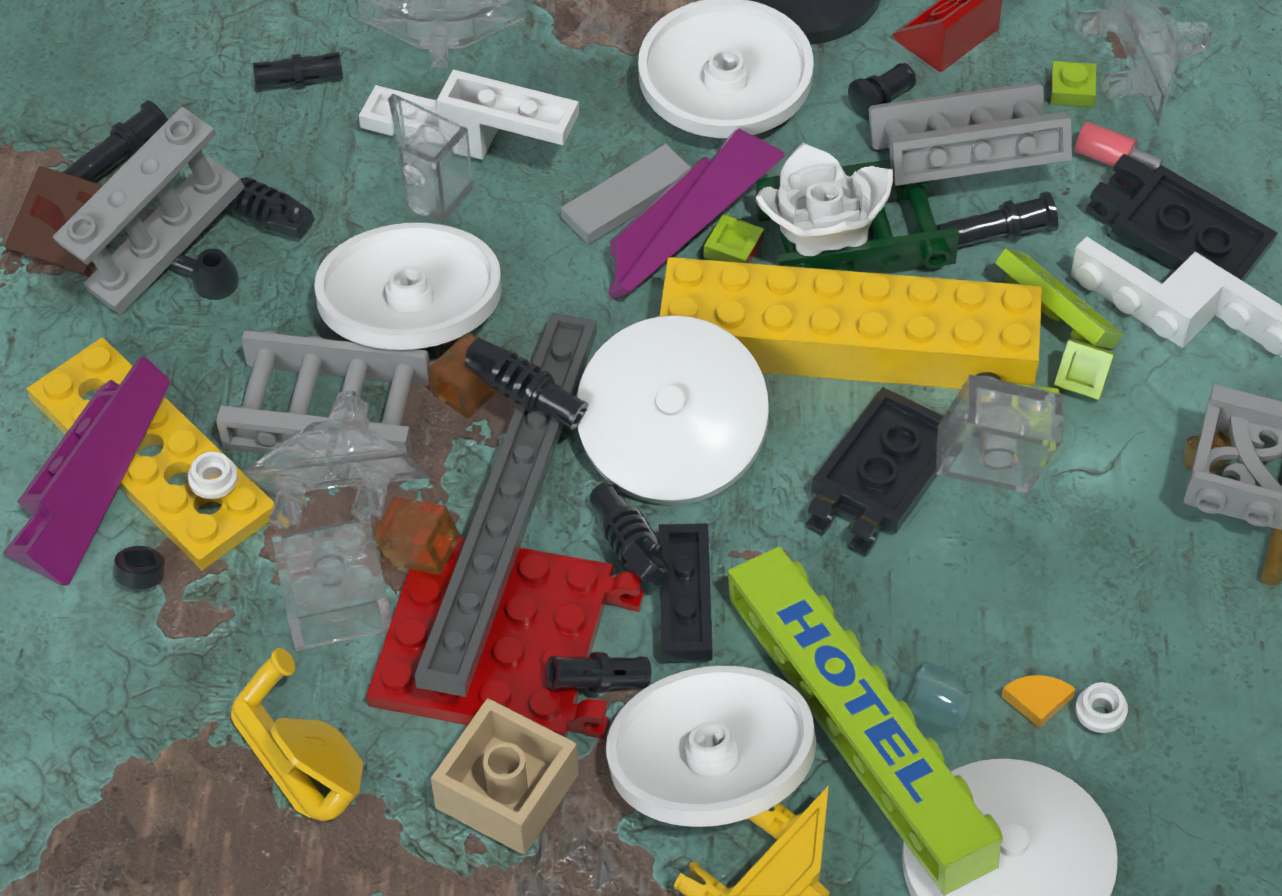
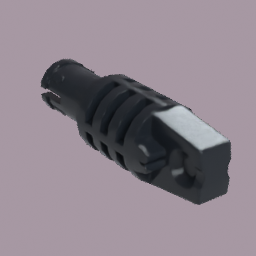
M241 178L244 188L228 205L234 215L243 217L245 220L251 221L258 226H263L269 231L301 239L306 234L308 228L315 220L309 208L288 194L278 191L273 187H268L262 182H257L253 178Z
M479 337L468 346L465 367L476 374L494 391L499 390L501 395L506 398L510 397L516 404L522 403V407L528 411L541 410L572 430L579 425L587 411L588 403L554 384L555 380L549 372L541 371L539 366L534 363L529 364V361L523 357L518 358V355L512 350H505Z
M604 482L597 485L590 494V502L603 519V534L616 556L620 559L621 564L627 572L636 573L641 580L651 582L654 586L662 587L672 572L662 554V544L659 538L655 535L642 512L638 508L627 504L616 484L613 486L612 482Z

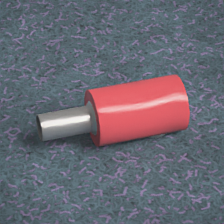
M1088 121L1083 125L1075 145L1076 153L1113 167L1123 154L1147 165L1153 172L1163 163V159L1137 150L1138 142L1136 139Z

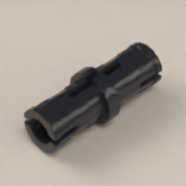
M340 52L301 57L299 53L292 54L290 59L253 63L257 91L296 85V89L305 88V84L343 80Z
M593 652L589 657L550 656L545 668V677L549 688H589L593 693H604L609 688L636 687L638 689H645L649 686L652 675L651 664L647 657H609L605 652ZM584 670H613V674L584 675Z

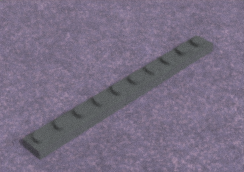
M551 313L533 363L539 366L541 371L545 370L552 375V378L555 380L554 384L572 395L576 393L597 335L596 320ZM522 403L516 405L415 673L417 688L463 697L467 696L564 426L563 423L541 410L528 411L522 407Z

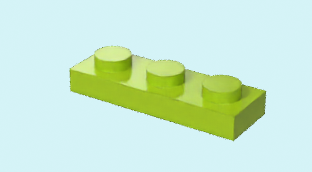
M1005 248L996 260L995 264L1007 273L1004 279L1008 284L1042 286L1041 311L1055 321L1060 322L1062 319L1073 328L1070 335L1075 340L1092 346L1114 349L1124 336L1119 329L1027 253Z

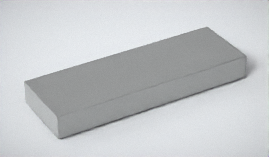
M665 144L560 208L561 218L589 245L641 213L685 173L690 166Z

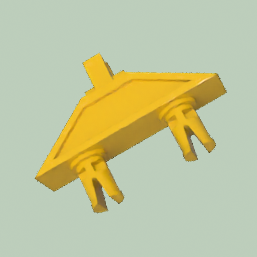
M829 785L803 813L795 815L781 803H778L767 811L747 819L770 834L777 841L735 886L727 888L701 868L700 864L692 861L689 863V877L680 873L675 881L674 889L685 896H830V892L819 882Z

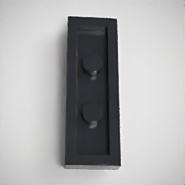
M708 523L659 524V540L662 544V554L672 572L671 576L660 587L662 662L712 661Z

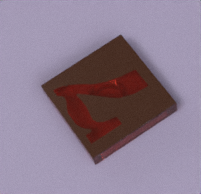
M39 166L4 247L11 253L90 277L95 266L94 263L91 261L86 265L55 242L53 236L103 185Z

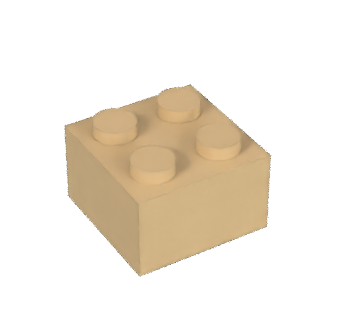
M487 698L431 777L435 809L525 855L579 775L577 743Z

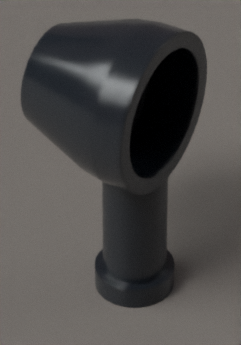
M207 249L198 256L197 260L180 254L167 267L191 277L196 293L208 300L226 298L234 293L239 285L238 271L234 263L219 249Z

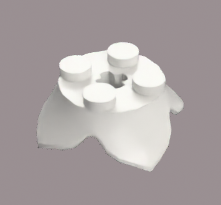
M803 142L785 161L781 170L779 190L772 187L763 188L756 195V202L773 221L780 225L781 232L789 241L796 244L797 252L804 256H815L824 250H837L847 246L858 247L865 244L868 240V229L871 222L890 197L893 184V169L870 166L861 168L857 172L855 171L852 176H848L836 158Z

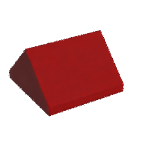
M937 0L892 33V35L899 44L941 73L999 29L1002 0Z

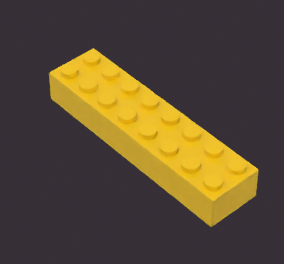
M668 257L660 317L687 316L708 321L721 327L737 338L748 349L762 373L968 390V384L976 374L991 372L1001 378V382L1006 387L1005 393H1010L1012 383L1035 386L1039 364L1042 286Z

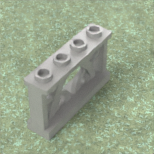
M1217 384L1213 385L1204 411L1201 431L1184 496V504L1197 507L1206 513H1219L1246 520L1255 526H1268L1282 530V486L1272 477L1262 463L1282 457V401ZM1215 430L1228 433L1232 447L1211 449ZM1265 443L1274 445L1271 448H1263ZM1220 460H1237L1238 462L1227 466L1222 476L1211 474L1209 471V467ZM1231 475L1235 477L1237 480H1233L1223 476Z

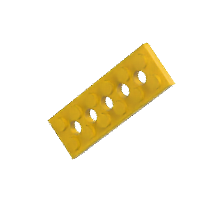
M102 337L26 389L30 400L66 434L90 401L89 399H82L83 396L89 391L98 390L109 380H113L120 385L133 366ZM163 397L118 488L203 571L279 516L277 505L237 466L238 481L236 486L230 493L220 498L206 499L196 495L190 488L189 481L180 486L169 484L168 481L172 476L179 473L188 474L193 461L201 454L206 452L224 453L169 400ZM158 445L163 447L161 452L155 456L139 455L140 451L146 446ZM211 477L208 480L216 479L218 477ZM207 502H217L222 505L216 513L210 515L197 512L198 508Z

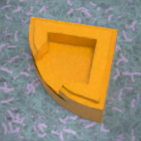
M1032 675L1008 683L1003 687L1001 697L1040 729L1074 698L1075 688L1054 677Z

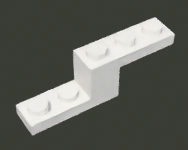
M453 69L437 100L375 85L359 114L360 128L483 160L498 129L564 145L579 115V101Z
M1086 237L1076 246L1071 270L1072 278L1077 280L1084 288L1093 290L1113 303L1123 313L1132 315L1152 328L1156 334L1171 340L1181 348H1184L1214 316H1217L1229 327L1241 331L1263 345L1269 352L1282 357V305L1197 252H1194L1161 284L1089 237Z

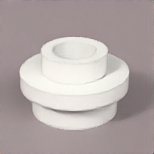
M206 452L193 461L188 473L190 488L196 495L206 499H216L227 495L234 489L238 481V473L235 464L224 454ZM211 477H218L216 479L208 480Z
M1100 682L1087 687L1079 694L1075 710L1078 720L1086 728L1098 733H1109L1119 729L1124 724L1128 713V704L1117 687L1109 683ZM1103 707L1107 709L1109 713H1099L1093 710V708Z

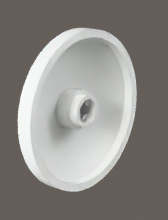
M702 0L677 8L661 18L650 29L642 42L639 52V83L642 93L652 109L672 125L687 132L706 137L728 138L737 129H741L751 135H756L775 128L792 117L800 109L809 95L813 81V53L804 32L783 13L767 5L749 0Z
M433 223L393 224L375 228L348 239L326 256L317 270L314 284L319 314L334 332L352 342L388 350L427 348L452 341L471 332L493 313L502 292L500 265L491 248L468 232Z
M661 316L646 319L624 328L605 342L594 354L582 375L577 397L588 403L587 411L578 425V431L591 463L605 480L612 482L613 486L616 484L620 491L648 503L685 505L700 502L723 492L739 480L751 467L761 450L767 433L769 420L768 393L764 377L756 360L748 349L732 334L715 324L693 317Z
M707 666L690 669L670 675L651 684L636 694L620 710L610 727L606 742V756L611 778L621 797L637 811L648 817L669 824L691 827L730 824L767 811L788 797L801 784L812 766L816 753L813 716L801 694L790 684L772 674L740 666Z
M1017 759L982 760L951 771L954 777L960 775L966 781L971 790L973 802L983 815H991L997 822L1003 836V842L1000 844L999 868L945 896H1111L1116 880L1118 859L1114 835L1101 808L1077 783L1049 767ZM903 842V872L910 895L943 896L909 847Z

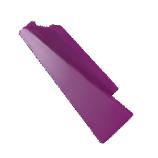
M737 129L730 134L711 161L704 157L694 163L610 240V256L615 257L614 284L609 287V295L615 299L631 292L661 266L668 257H671L785 156L783 151L741 129Z
M141 356L136 360L120 385L113 380H109L96 391L17 501L33 516L3 553L15 562L57 584H70L170 385L168 377L145 356Z

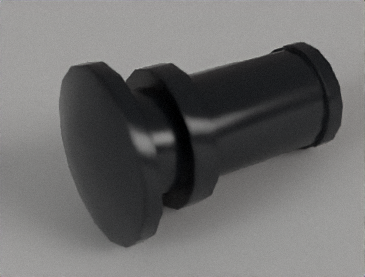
M898 63L894 68L880 76L872 75L866 79H855L848 88L850 103L858 115L869 120L870 106L890 103L892 98L906 90L912 89L916 85V75L908 64Z

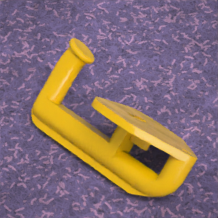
M276 648L271 653V657L258 669L234 700L231 707V719L296 811L323 822L336 819L359 793L363 761L344 735L326 722L293 718H278L275 722L273 721L261 702L283 676H291L296 668L289 652L282 648ZM309 776L331 789L325 798Z

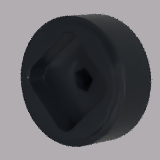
M132 546L125 548L115 556L114 577L121 585L129 588L146 589L154 587L164 578L165 559L160 552L150 547Z

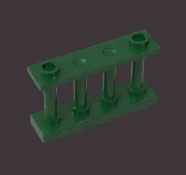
M890 159L841 166L848 176H852L855 171L857 172L861 168L870 166L891 169ZM780 176L758 179L756 181V195L766 187L779 190ZM936 180L897 186L893 183L890 197L886 203L909 200L919 233L893 237L886 211L883 207L871 222L875 240L866 241L865 244L858 247L847 246L837 250H824L815 256H804L797 252L796 244L786 238L778 224L786 253L777 255V266L892 274L924 268H940L944 265L956 264L959 231L958 228L937 229L927 198L934 196ZM755 200L758 221L772 220Z

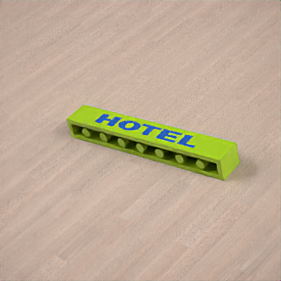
M778 546L729 569L730 602L790 685L805 699L813 717L943 896L999 868L1000 844L1003 842V836L997 822L991 815H983L973 802V796L966 781L960 775L953 776L944 764V757L938 744L931 737L925 739L916 727V721L909 706L903 700L897 701L889 691L888 683L882 670L876 664L870 666L862 655L860 644L854 633L850 629H842L835 619L833 608L828 599L823 594L817 596L811 588L806 571L797 560L792 562L783 549Z

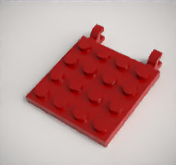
M422 530L366 695L368 706L469 725L485 700L489 698L567 738L569 731H575L590 737L605 739L609 724V717L605 716L608 707L607 701L585 699L578 704L577 701L581 688H549L545 677L546 663L550 656L589 657L593 649L605 603L617 605L630 611L640 612L644 598V590H640L643 580L634 572H622L613 577V564L520 548L467 696L463 697L417 688L415 673L466 540L464 537Z

